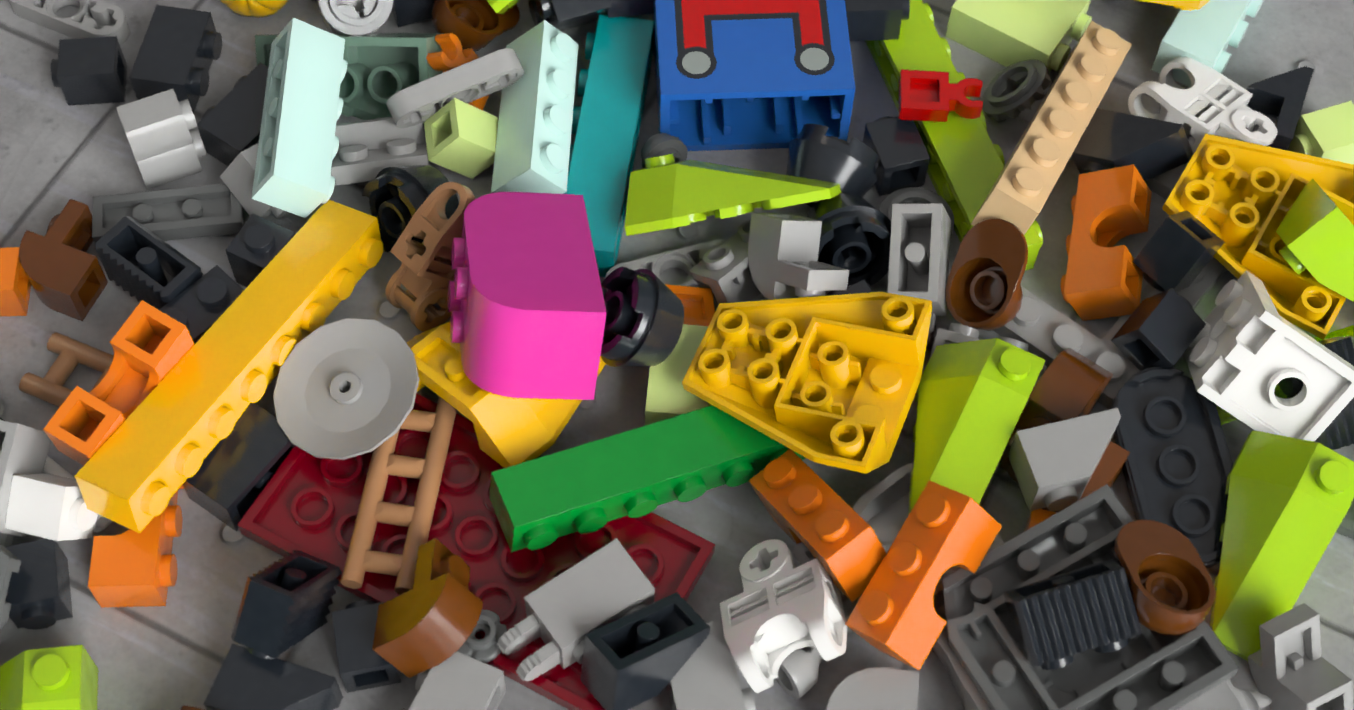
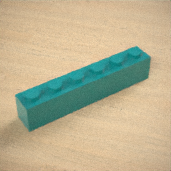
M600 14L596 33L588 32L585 60H590L589 69L580 70L578 97H583L582 106L573 107L571 134H576L574 144H570L567 192L563 194L583 195L599 277L605 278L607 272L617 265L627 207L630 172L634 168L654 53V21L626 17L608 18L607 15Z

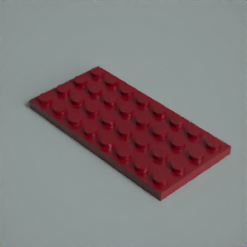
M416 393L413 410L436 412L437 403ZM456 413L427 542L436 538L451 552L460 556L470 567L468 590L483 602L482 610H490L500 617L499 622L504 624L507 630L513 628L516 624L527 618L524 597L616 538L655 588V602L676 592L687 601L715 553V544L653 512L638 518H630L627 515L608 521L605 526L592 533L581 534L577 531L558 537L552 544L542 549L529 550L524 548L511 552L489 498L491 472L503 469L504 467L479 448L473 422ZM400 429L394 454L425 459L430 433ZM295 446L237 526L240 533L281 556H288V553H293V550L303 551L338 566L343 574L373 451L349 459L338 460L316 458ZM389 475L382 502L414 506L420 479ZM377 523L371 550L402 555L409 527ZM365 572L362 587L359 589L343 586L340 583L342 574L337 577L339 581L337 586L363 600L381 603L400 595L394 591L397 576ZM479 631L475 634V638L483 639L486 634L483 631ZM541 637L513 654H503L501 651L494 660L486 663L502 670L508 678L568 710H605L580 681L582 664H579L577 661L565 669L558 664L544 674L539 675L538 678L533 679V681H522L516 670L525 658L546 645Z

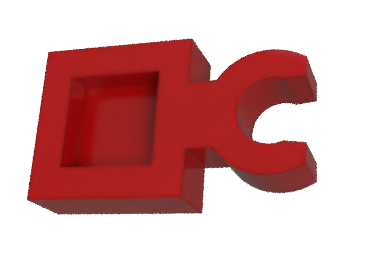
M901 70L899 77V120L947 122L949 111H955L959 116L967 119L979 118L983 108V101L970 100L966 97H980L983 83L976 78H966L957 84L949 83V72Z

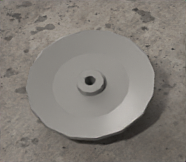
M345 318L320 326L295 345L280 367L273 393L278 424L293 445L316 458L345 460L372 452L397 433L413 409L419 384L415 354L398 331L375 319Z

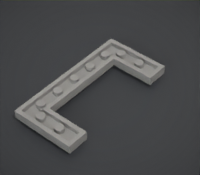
M1188 163L1145 182L1151 191L1167 200ZM1213 257L1188 288L1176 293L1188 300L1194 310L1227 269ZM1147 284L1141 291L1140 303L1144 299L1162 291ZM1021 286L1023 298L1021 308L1016 317L1005 326L993 331L1000 336L1029 344L1027 352L1038 355V357L1046 360L1044 363L1046 367H1049L1063 350L1071 348L1114 374L1098 399L1099 403L1110 410L1118 391L1134 374L1140 371L1111 341L1131 315L1120 316L1105 336L1100 339Z

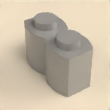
M170 89L116 107L147 190L202 172L199 158L207 156L199 131L196 128L198 126L188 99L178 102L174 89Z

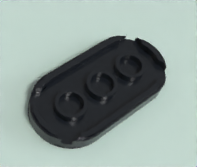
M1162 367L1147 368L1134 374L1115 396L1111 409L1118 408L1121 419L1113 434L1114 441L1117 445L1130 452L1122 470L1136 520L1157 521L1175 528L1191 541L1206 569L1219 564L1221 559V525L1225 522L1228 494H1225L1227 476L1233 466L1215 403L1197 392L1194 381L1190 377L1183 375L1185 372L1172 367L1166 369Z

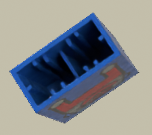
M653 0L654 14H652V20L654 21V58L659 134L667 133L678 137L685 144L687 151L789 148L790 140L798 137L804 124H819L829 127L826 135L834 136L847 142L855 95V81L845 0Z

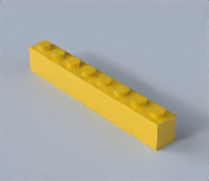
M330 199L313 214L76 473L75 479L88 510L138 533H141L154 517L160 515L165 510L170 498L188 478L198 472L203 460L220 440L227 438L231 434L235 423L248 405L256 403L262 398L267 386L279 374L280 367L295 345L317 328L323 326L326 318L337 305L351 295L354 286L369 268H373L378 264L383 253V242L381 241L377 217Z

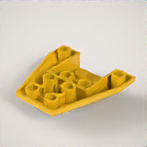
M1205 134L1162 209L1169 216L1186 210L1225 242L1213 256L1237 279L1246 270L1260 279L1281 317L1324 340L1346 297L1320 284L1307 269L1298 275L1279 253L1286 245L1276 230L1304 186L1312 179L1354 225V165Z
M869 292L720 303L682 381L683 389L814 463L867 474L890 461L920 384L931 319L932 301L886 292Z
M451 321L417 334L406 342L415 354L419 376L417 392L427 386L471 420L474 425L479 448L504 468L536 459L550 448L582 402L579 399L504 397L478 387L466 376L463 370L460 343H451ZM601 356L597 377L606 365Z

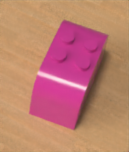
M496 192L476 198L465 209L462 238H453L451 262L452 269L456 270L455 281H449L448 312H452L450 325L451 343H460L462 367L466 376L478 387L504 397L594 400L607 312L583 195Z

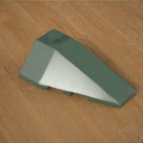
M446 33L334 34L345 39L343 60L347 61L346 74L340 84L339 97L343 99L341 114L347 117L354 116L362 120L392 117L386 105L391 96L407 87L443 73V71L434 70L429 65L426 57L428 53L442 52V48L436 42L435 37L436 35ZM279 34L255 35L257 65L261 62L269 67L271 44Z

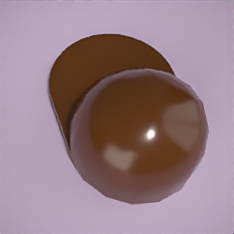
M436 0L433 4L431 19L438 33L455 34L459 38L463 49L472 48L475 52L486 47L495 37L513 29L520 20V11L517 4H515L504 14H497L487 0Z
M1003 219L984 220L966 233L959 246L948 276L945 296L947 307L952 316L965 326L979 330H994L1005 326L1013 320L1021 308L1023 293L1020 283L1028 262V246L1023 233L1013 223Z
M1135 520L1124 525L1115 539V550L1128 578L1127 582L1139 622L1148 629L1161 634L1178 635L1195 629L1208 615L1214 603L1216 591L1212 578L1194 545L1181 532L1161 522Z

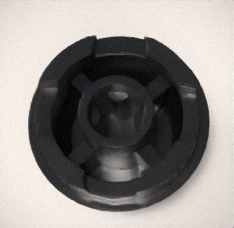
M804 124L798 137L789 142L786 175L839 183L841 193L855 194L863 197L878 181L875 175L878 164H876L879 157L878 154L854 137L848 143L840 138L826 135L829 128L827 126ZM819 201L804 204L813 208V206L816 205Z
M429 165L387 167L382 169L375 179L368 182L364 187L362 196L369 198L372 216L378 219L384 251H391L415 212L439 185L449 182L436 168ZM456 194L452 195L446 203L445 214L448 219L459 206ZM414 236L412 237V240L418 241L420 243H423L424 241Z
M841 193L833 198L821 200L813 206L807 218L822 221L818 252L819 262L849 270L848 286L862 280H868L869 285L872 286L889 272L891 221L886 215L864 198L849 193Z
M623 266L612 271L601 283V287L608 289L604 296L607 314L600 356L611 367L659 365L671 354L680 338L684 323L682 301L651 270L642 268L634 271Z

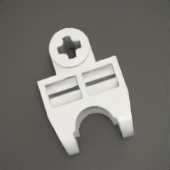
M1189 57L1173 59L1162 68L1159 76L1160 83L1155 81L1144 82L1136 87L1129 96L1128 107L1131 115L1183 124L1186 135L1191 134L1188 141L1193 154L1205 134L1263 146L1270 145L1277 136V128L1268 117L1247 107L1253 95L1252 93L1218 71ZM1173 69H1181L1189 75L1191 80L1190 88L1185 89L1174 81L1172 76ZM1226 90L1230 91L1220 100L1218 99ZM1142 93L1150 95L1160 103L1161 110L1159 114H1152L1143 107L1141 102ZM1256 124H1258V125H1259L1258 130H1257V131H1254V132L1252 133V131L1254 130Z
M770 539L752 547L742 558L739 567L744 592L721 602L720 610L724 638L732 656L752 689L759 693L773 686V679L778 677L781 663L789 654L797 649L815 647L826 661L843 655L846 651L847 626L845 625L846 618L840 591L818 558L795 568L791 551L782 540Z

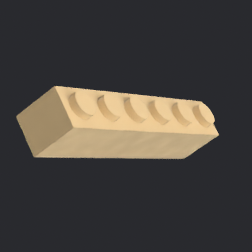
M1094 21L1090 22L1063 64L971 225L975 226L988 219H1003L1013 223L1025 235L1047 201L1132 46L1131 43L1119 37L1114 31L1104 28Z

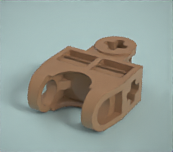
M456 182L443 183L428 196L415 212L390 251L402 262V265L388 281L385 292L386 298L394 307L404 308L410 314L412 324L424 332L445 323L452 313L448 312L449 281H455L456 270L452 269L451 262L453 238H462L465 209L469 203L475 200L471 189ZM458 193L460 197L459 206L448 219L445 214L446 203L452 195ZM414 236L424 241L423 243H420L418 241L412 240V237ZM402 284V285L405 286L408 290L404 291V290L400 287V285ZM437 303L441 309L439 310L433 304Z

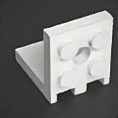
M1246 270L1237 281L1234 279L1230 280L1221 289L1215 300L1216 307L1203 320L1206 323L1205 327L1184 352L1196 390L1255 431L1314 442L1354 397V366L1281 317L1263 282ZM1295 377L1303 381L1302 390L1295 397L1284 399L1274 394L1276 385L1282 379Z

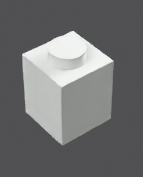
M49 473L13 475L5 521L6 529L55 541L92 538L98 514L87 509L75 479Z

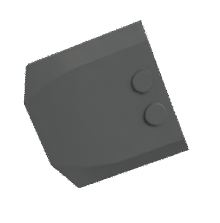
M1108 485L1103 486L986 553L975 574L960 568L943 578L948 644L990 710H1177L1237 674L1239 670L1238 665L1206 621H1203L1195 629L1178 635L1161 634L1148 629L1139 622L1142 633L1138 636H1130L1127 639L1128 645L1124 648L1108 653H1097L1094 649L1086 650L1084 653H1076L1073 655L1074 661L1071 664L1058 669L1043 670L1040 666L1032 667L1019 649L1007 602L1004 598V592L1109 559L1122 566L1116 554L1115 539L1120 529L1127 523L1132 522L1133 519Z

